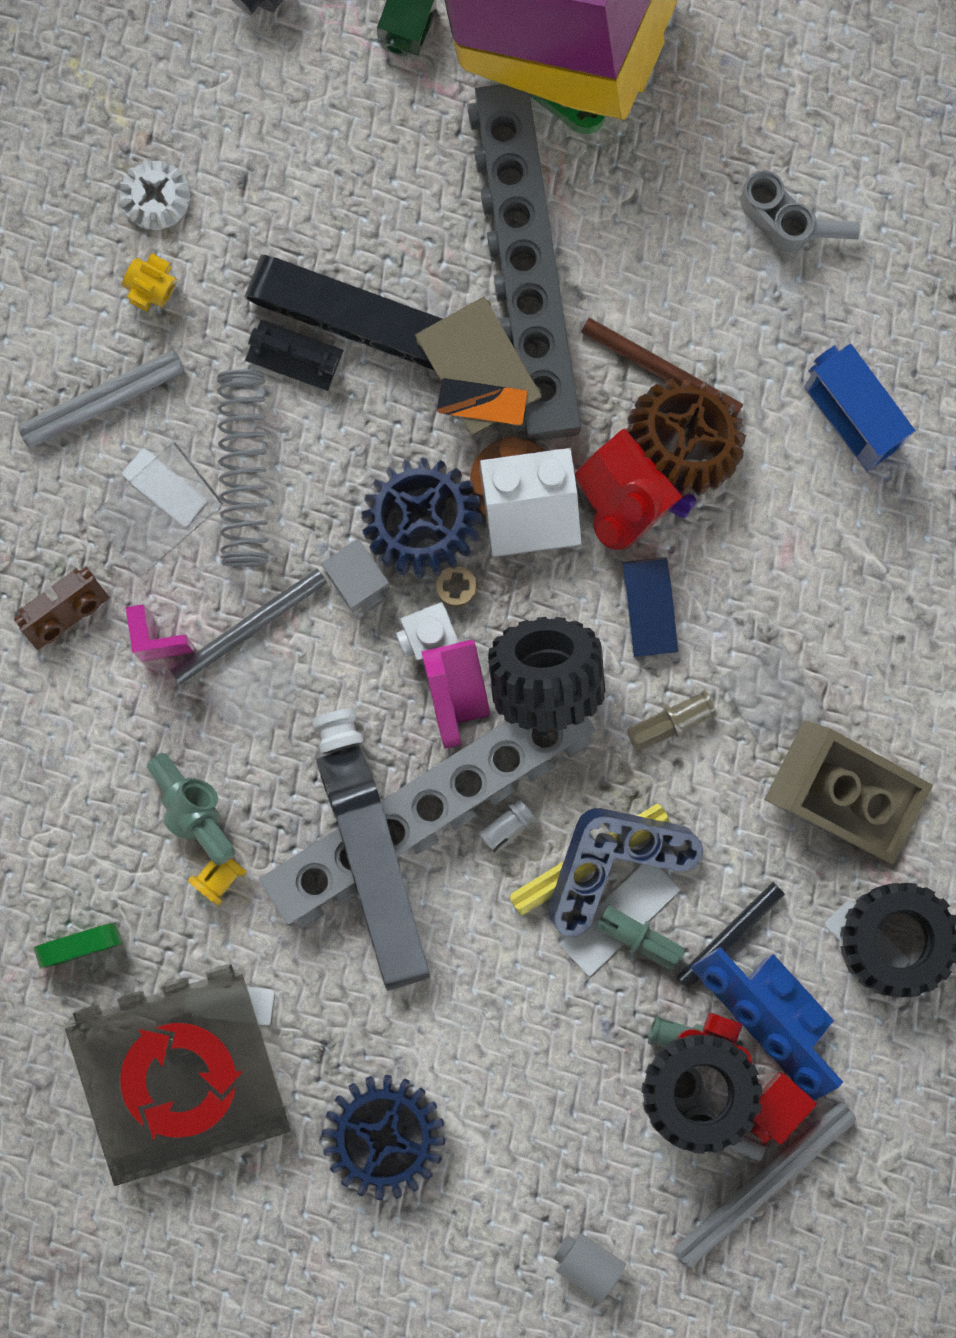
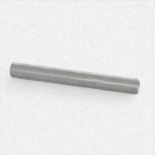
M836 1103L679 1242L674 1248V1252L687 1267H691L847 1130L856 1120L853 1112L844 1103Z

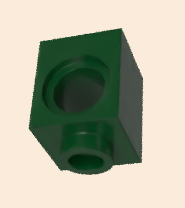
M387 0L377 25L378 42L383 43V47L393 54L407 56L409 52L419 56L437 9V0Z

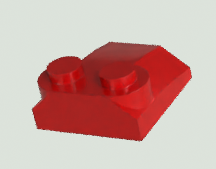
M625 428L599 448L574 474L576 487L595 514L593 526L596 536L606 547L613 550L623 549L624 551L634 545L682 498V495L661 471L656 470L654 462L644 456L645 452Z

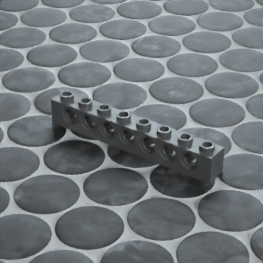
M504 84L475 88V103H469L467 106L471 130L479 129L481 145L474 146L477 173L486 172L488 188L480 189L484 216L492 215L494 231L487 232L490 258H499L501 274L493 275L497 302L505 301L508 316L500 318V324L535 384L547 383L555 391V396L551 400L546 402L537 400L526 406L522 425H516V430H525L526 440L532 442L577 436L580 434L581 423L530 94ZM506 126L514 131L515 136L507 142H500L494 139L491 133L497 127ZM504 169H514L520 173L522 178L516 184L507 185L499 180L498 174ZM519 211L524 213L529 221L523 227L513 228L505 222L504 217L510 212ZM518 254H527L533 258L535 265L528 271H519L512 266L510 261ZM524 297H534L539 300L542 308L537 313L528 315L519 310L517 303ZM537 339L543 341L549 351L543 357L533 358L526 354L523 348L524 345L530 340Z

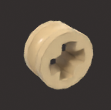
M457 566L456 569L451 567L444 569L436 582L437 594L447 606L454 608L464 607L475 597L476 581L471 571L465 567ZM453 575L463 576L462 583L469 582V590L461 591L460 598L458 599L450 598L451 592L444 591L443 589L444 583H450Z

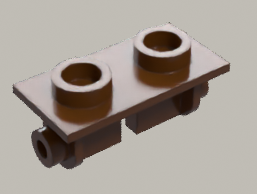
M87 566L80 571L77 568L73 569L72 572L51 586L59 597L53 603L46 593L43 592L24 607L18 609L20 614L14 618V621L19 626L20 631L37 650L59 639L65 630L83 617L92 615L102 603L110 598Z

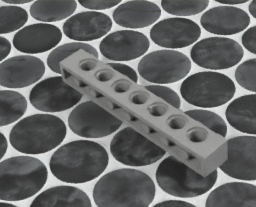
M585 716L584 722L578 725H567V729L557 730V728H554L557 733V742L549 748H541L533 742L531 732L534 728L526 730L519 728V723L510 724L506 721L383 799L381 804L386 822L397 821L405 828L404 839L401 843L394 846L396 857L398 858L410 849H413L416 855L420 854L439 841L435 833L449 824L452 825L454 830L461 828L477 817L474 809L489 800L492 806L497 805L516 792L512 784L527 775L532 782L553 769L554 767L550 760L565 751L570 758L592 744L588 736L594 733L595 727L588 716ZM503 748L514 750L519 756V766L512 772L498 770L493 762V757L498 750ZM471 772L480 778L482 787L476 795L465 797L456 790L455 781L462 773ZM425 797H436L443 804V813L435 821H425L417 813L418 803ZM339 828L259 878V881L288 926L298 922L300 927L304 928L324 915L321 906L336 897L341 904L357 894L351 870L346 869L341 863L344 845ZM313 869L324 871L328 877L327 888L318 895L308 894L303 887L305 874Z

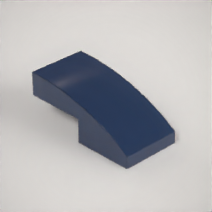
M667 557L622 562L633 657L678 652Z

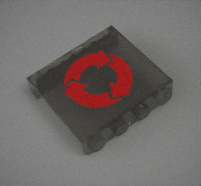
M232 964L219 966L205 972L207 979L190 984L188 978L173 980L161 986L163 991L161 993L145 997L144 991L134 992L118 998L119 1006L101 1011L99 1005H92L75 1011L73 1013L74 1019L68 1021L65 1027L66 1035L114 1186L291 1132L292 1121L287 1105L284 1106L245 981L246 972L244 967L233 970Z

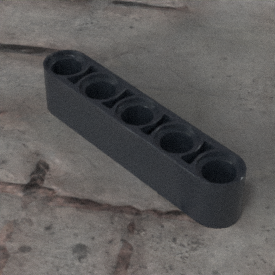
M260 255L244 296L251 303L434 370L422 347L417 344L415 334L443 318L279 258Z

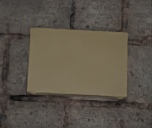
M485 296L415 334L417 344L422 347L441 382L443 378L526 390L527 399L525 407L542 398L539 387L535 385L494 314L490 301L486 300ZM461 417L466 425L467 432L472 436L497 423Z

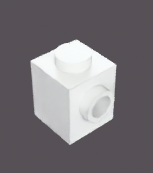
M443 602L400 618L403 630L396 633L405 657L414 655L418 666L424 664L421 651L459 643Z

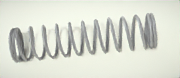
M227 370L217 375V382L221 385L217 389V393L223 398L229 399L221 403L217 409L221 414L230 417L222 420L217 425L222 432L230 434L222 438L218 442V446L225 451L232 452L218 460L221 466L232 470L218 478L225 486L232 487V489L222 492L219 498L227 504L235 505L219 513L222 519L235 523L225 526L220 531L223 537L235 541L225 544L220 549L223 554L220 557L222 559L220 562L222 565L231 567L262 566L269 562V556L265 553H230L224 550L237 545L267 543L269 541L267 538H244L224 533V531L237 527L268 524L266 520H240L224 515V513L237 509L265 508L268 506L266 503L237 502L223 497L238 491L266 490L268 488L266 485H240L223 480V478L234 474L267 471L265 467L245 468L223 463V460L230 457L264 455L267 453L263 449L240 450L226 447L222 444L235 438L266 436L264 432H237L222 427L223 424L236 420H263L266 418L264 414L239 415L222 410V407L237 402H264L266 400L261 396H230L221 391L226 387H251L264 384L265 374L256 370Z

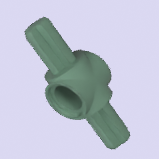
M159 753L149 760L147 769L165 793L161 802L166 808L163 820L167 829L174 835L184 839L197 838L216 865H223L233 858L235 849L217 825L220 814L215 808L218 803V795L215 789L203 780L196 778L185 779L166 753Z

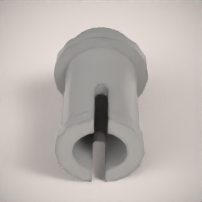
M521 799L514 805L510 801L507 804L510 807L485 829L478 832L496 855L523 831L528 829L531 832L533 830L531 825L537 821V818Z

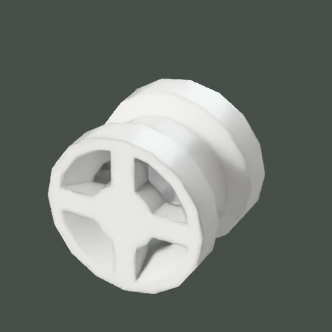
M354 708L333 711L311 719L313 728L319 731L321 736L319 744L321 755L339 752L364 743L362 734L356 731L354 721L357 717Z

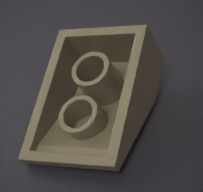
M804 720L764 800L888 864L894 865L933 785L833 729Z

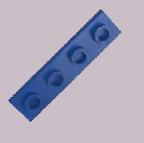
M721 947L693 964L691 969L703 981L706 988L714 993L733 1014L734 1018L743 1024L746 1030L764 1048L765 1052L778 1063L795 1084L811 1099L815 1101L841 1086L843 1081L813 1049L833 1023V1018L774 954L762 960L749 977L744 974Z

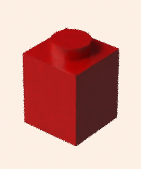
M778 1071L762 1089L763 1095L759 1097V1104L762 1105L760 1114H756L753 1120L755 1125L750 1132L765 1145L770 1139L781 1145L813 1110L817 1103L784 1073Z

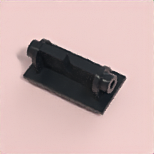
M260 320L258 327L253 328L248 342L251 346L245 361L329 391L344 350Z

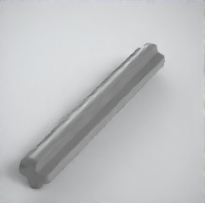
M168 351L20 424L18 427L19 433L28 447L39 445L181 375L184 372V366L175 351Z

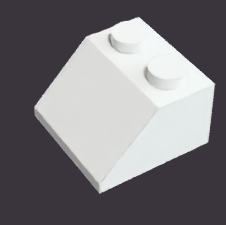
M571 448L480 460L479 470L492 558L582 544Z

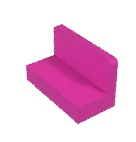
M144 604L125 607L132 652L142 662L195 653L194 644L187 635L157 639L153 615Z
M474 640L421 651L444 749L462 745L457 723L490 715Z

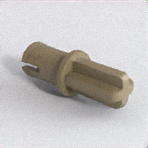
M704 690L700 694L673 707H669L666 704L663 706L662 712L630 726L627 729L628 737L633 747L637 751H642L674 735L677 738L682 737V731L707 719L716 717L717 712L711 698Z

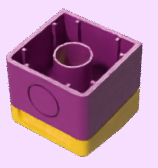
M678 0L444 1L457 60L465 71L575 110L625 120L629 115L638 92L643 93L664 45V31Z

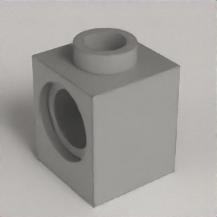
M359 538L321 563L323 570L352 613L360 608L364 613H367L387 599L384 592L390 589L389 582Z

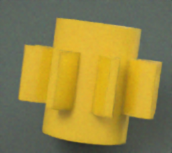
M153 253L150 254L147 262L136 257L128 267L122 280V287L129 290L126 297L129 299V303L148 312L152 303L161 308L164 307L177 283V278L169 274L172 269L169 266L170 262Z

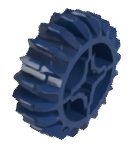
M422 457L419 461V467L413 469L410 461L404 459L402 462L404 472L397 474L395 469L388 467L386 473L389 481L387 483L374 479L373 486L379 495L365 494L364 501L371 509L361 512L362 521L369 524L362 532L366 540H373L369 546L372 554H383L381 562L385 567L388 568L397 562L396 569L400 575L404 576L410 567L413 566L416 577L421 579L425 574V567L430 566L434 575L440 576L442 570L439 564L447 561L449 567L456 569L458 563L454 555L458 552L462 556L469 557L471 554L469 546L464 541L475 542L479 540V533L473 527L483 523L481 513L475 511L481 506V502L478 496L471 495L474 490L472 482L470 480L461 482L462 474L458 468H454L447 473L445 462L439 460L434 468L430 469L428 459ZM429 488L428 491L420 496L407 494L416 489ZM449 497L457 504V517L452 530H449L445 526L444 521L440 519L441 514L446 509L444 503ZM393 505L398 508L400 515L403 516L401 524L397 527L399 533L394 539L387 532V519ZM412 513L415 515L419 514L422 517L429 514L431 522H426L422 519L415 522ZM425 539H432L438 542L429 547L414 548L416 544Z
M385 1075L383 1089H376L373 1076H369L365 1079L368 1092L362 1094L359 1086L356 1083H352L349 1085V1091L355 1098L352 1102H349L342 1095H338L335 1098L337 1105L343 1108L344 1111L342 1115L335 1111L327 1112L325 1117L329 1121L338 1124L337 1129H323L322 1137L336 1138V1145L327 1146L323 1149V1153L325 1156L339 1154L341 1160L334 1162L330 1166L332 1173L339 1172L344 1167L348 1169L349 1173L344 1177L342 1185L348 1187L355 1177L362 1181L358 1188V1195L364 1196L369 1184L376 1185V1200H383L385 1194L384 1186L392 1185L393 1196L395 1199L402 1197L401 1182L406 1181L408 1187L415 1192L419 1189V1185L413 1177L414 1174L418 1172L427 1180L433 1176L431 1170L423 1164L426 1159L437 1164L442 1160V1156L430 1151L431 1145H445V1137L432 1136L431 1129L443 1127L444 1120L436 1118L429 1121L427 1114L437 1109V1104L435 1101H432L423 1108L419 1105L418 1101L426 1093L422 1087L416 1090L413 1097L405 1094L410 1080L404 1078L400 1083L398 1091L391 1089L392 1076ZM391 1099L385 1116L377 1122H368L352 1117L355 1110L369 1101ZM404 1105L415 1114L420 1123L422 1145L402 1135L398 1128L399 1116ZM390 1115H394L390 1126L394 1131L391 1135H397V1142L405 1144L406 1147L397 1143L395 1145L387 1143L385 1148L381 1149L378 1159H374L377 1147L373 1143L377 1139L371 1140V1133L363 1130L361 1127L370 1131L373 1129L380 1131L387 1124ZM346 1130L356 1133V1135L365 1139L369 1145V1156L364 1169L354 1161L349 1153L346 1143ZM398 1152L416 1158L412 1164L398 1173L390 1175L377 1174L381 1161L389 1153Z

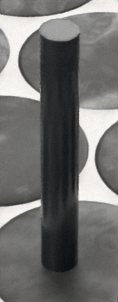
M772 882L676 976L677 979L689 990L700 979L691 969L693 964L719 947L727 953L785 893Z

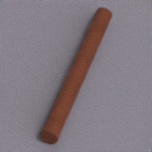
M590 317L581 331L587 337L666 381L673 378L680 386L682 381L689 377L694 388H698L700 384L705 383ZM707 383L708 393L714 395L720 392V390ZM722 392L721 402L724 405L735 403V411L731 417H737L744 404Z

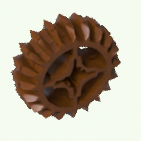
M689 377L683 380L680 386L673 378L666 381L663 387L656 383L649 389L647 394L641 395L634 405L635 409H632L628 415L627 424L629 426L626 429L645 452L644 456L654 462L656 470L661 471L673 486L678 487L682 497L687 495L691 489L700 496L708 488L715 490L725 480L731 478L736 471V466L743 458L744 450L742 446L745 444L746 438L745 434L739 432L743 426V419L731 417L735 411V403L724 405L721 402L722 391L714 395L708 393L707 382L700 384L698 388H694ZM685 438H687V439H686V446L684 447L683 444H684ZM693 459L700 462H691L686 460Z

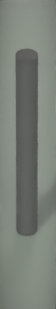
M318 568L171 669V673L180 685L321 588L327 583L326 579Z

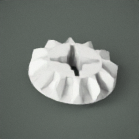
M145 159L142 164L129 168L128 174L123 182L120 183L121 207L129 220L139 227L149 230L168 228L177 223L188 209L190 202L188 182L179 168L165 160L150 161ZM143 182L147 185L150 184L154 188L160 184L165 185L161 192L167 204L166 207L154 199L144 203L143 200L146 199L147 194Z

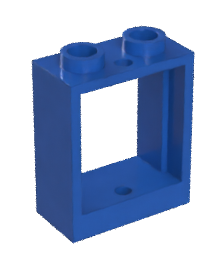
M851 343L840 351L834 345L813 361L815 365L808 370L810 377L804 389L866 472L903 447L916 431Z

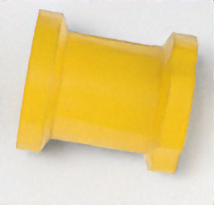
M232 858L223 865H216L210 860L197 877L191 875L187 881L219 907L223 902L221 896L238 876L244 877L248 871Z

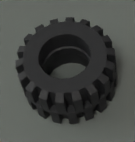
M539 617L534 621L525 620L519 622V626L508 627L503 631V636H497L492 642L493 647L489 648L488 652L493 703H495V709L498 714L504 715V720L510 724L519 723V728L526 730L537 728V731H548V729L557 728V730L567 729V725H578L584 722L585 716H593L598 711L597 706L603 704L606 690L602 646L600 639L595 637V632L591 628H583V623L575 620L568 622L566 618L556 617L555 619Z
M908 882L879 886L860 896L855 901V906L849 909L845 915L847 920L845 926L841 927L840 937H843V946H840L842 956H846L848 961L846 966L850 973L855 974L859 979L858 982L865 988H870L874 990V993L883 996L915 997L920 996L924 992H931L939 987L937 984L942 980H947L952 973L950 971L952 964L956 963V915L950 914L947 909L950 905L944 898H937L934 895L935 891L927 887L922 888L915 883ZM894 913H905L912 916L920 924L925 937V945L920 958L914 964L903 968L887 964L880 957L875 944L876 930L880 922L885 917Z
M689 1035L688 1037L678 1038L671 1041V1044L667 1047L661 1048L655 1054L656 1057L653 1062L648 1064L645 1071L647 1073L644 1083L642 1082L641 1091L644 1097V1111L647 1113L653 1128L674 1146L693 1153H717L724 1151V1148L729 1145L734 1146L742 1140L741 1137L746 1132H750L754 1127L753 1120L756 1114H760L762 1106L759 1104V1097L763 1095L762 1084L758 1082L757 1075L759 1073L755 1065H752L748 1060L749 1056L742 1049L734 1046L733 1043L708 1035ZM695 1066L714 1068L724 1077L728 1086L726 1106L717 1117L708 1121H694L687 1118L680 1112L674 1099V1089L678 1078L683 1072Z

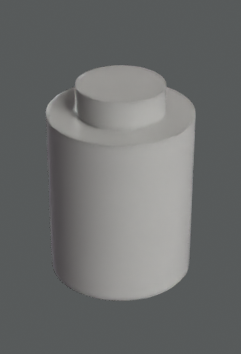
M581 1232L574 1239L566 1235L552 1256L558 1262L555 1272L599 1302L606 1298L626 1266V1263Z

